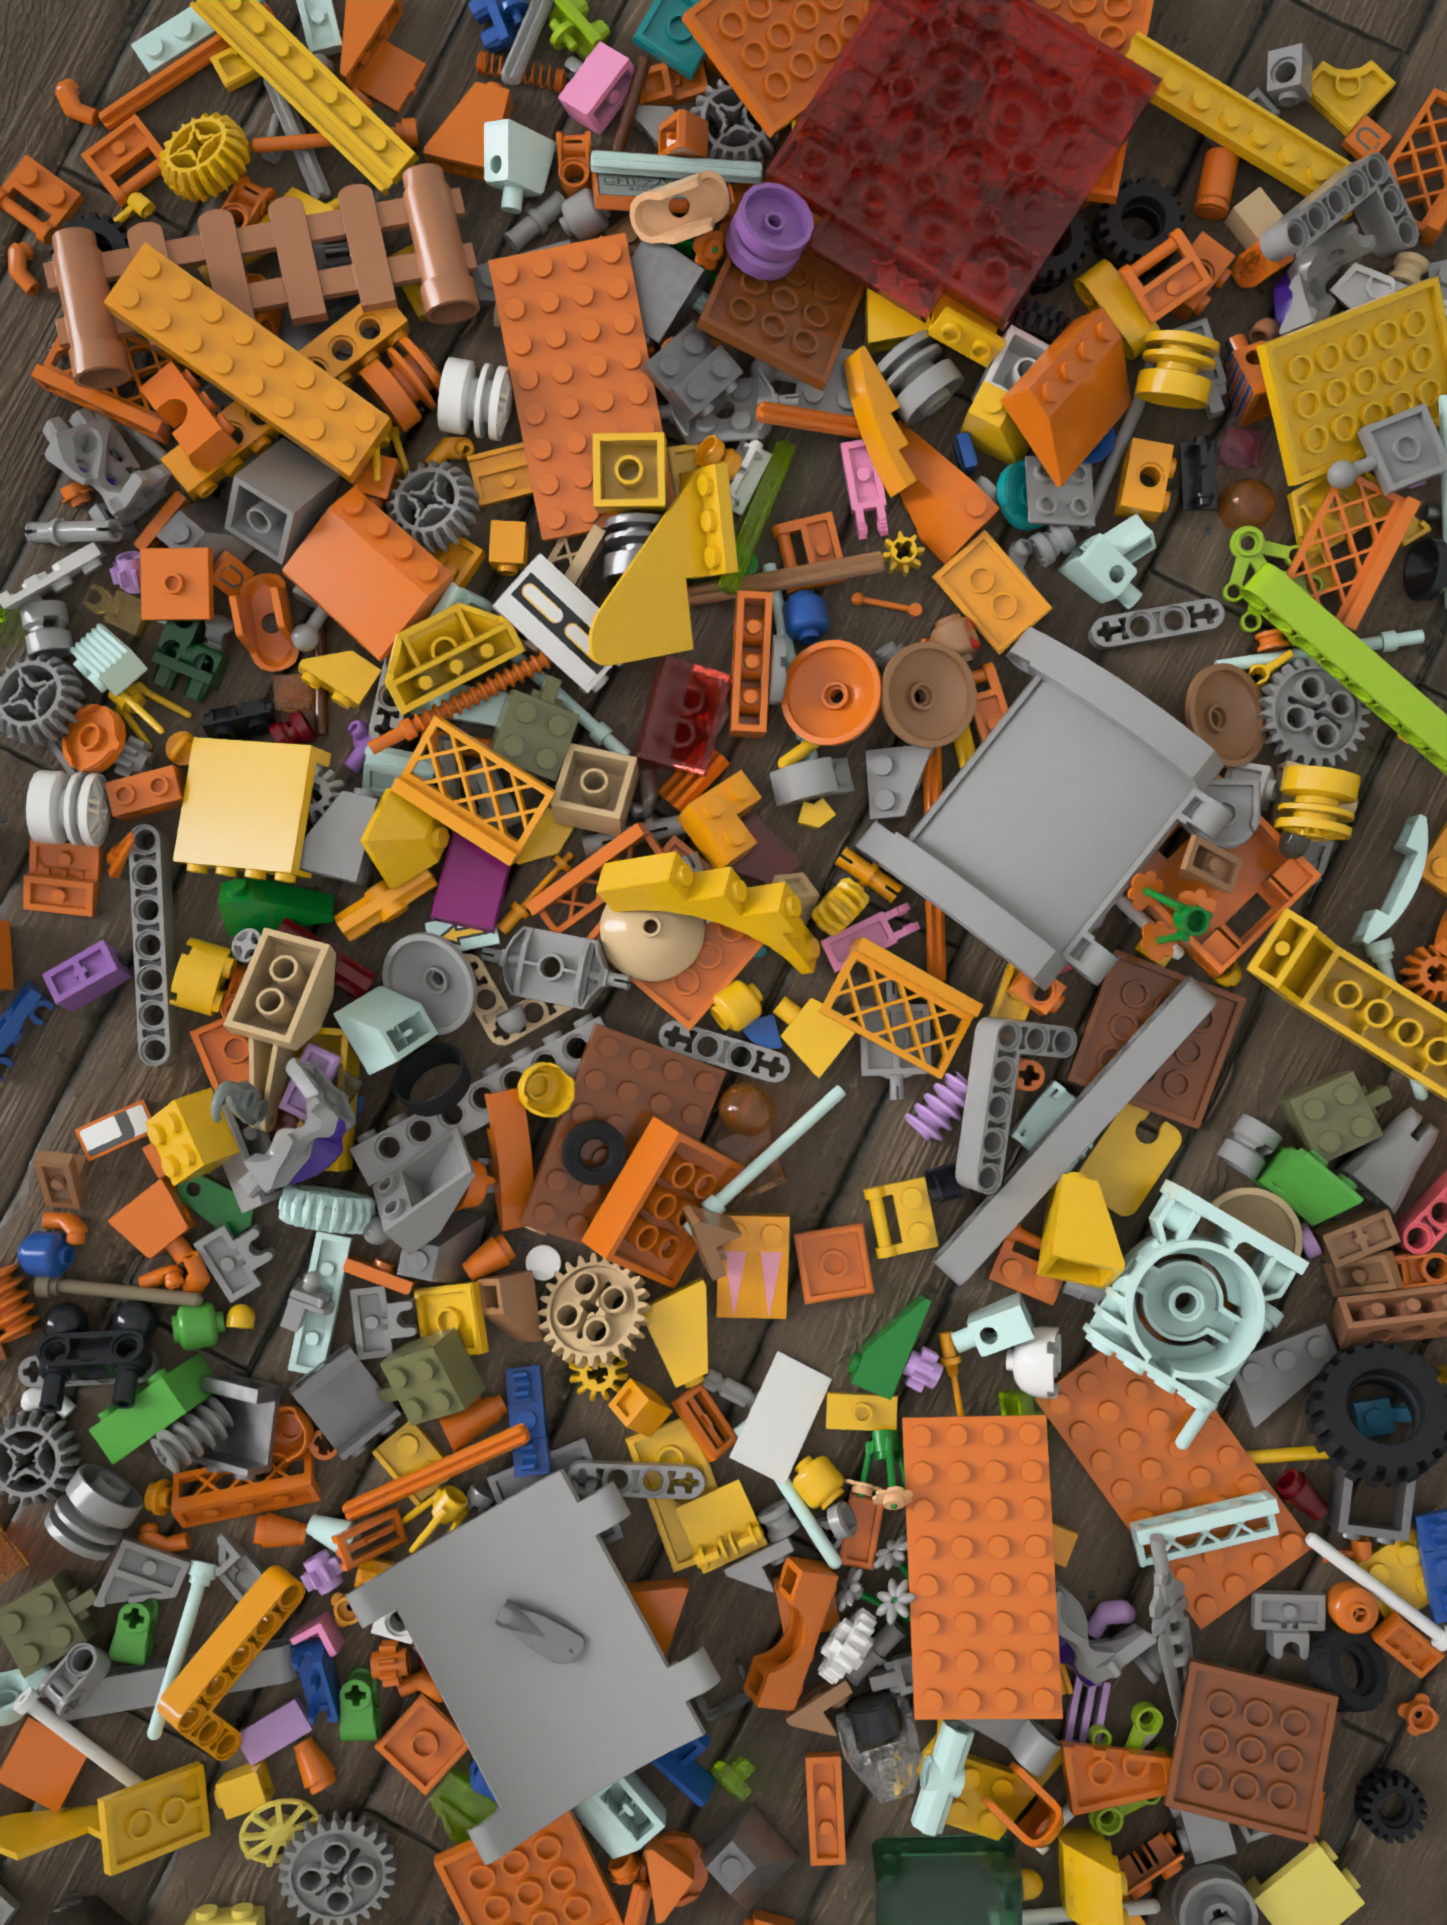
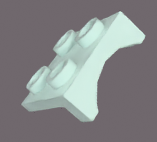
M1050 1080L1011 1130L1009 1136L1029 1151L1076 1098L1069 1094L1058 1082ZM1093 1142L1085 1149V1151L1076 1159V1161L1066 1170L1064 1174L1069 1173L1080 1159L1086 1157L1087 1154H1085V1152L1088 1149L1093 1148Z

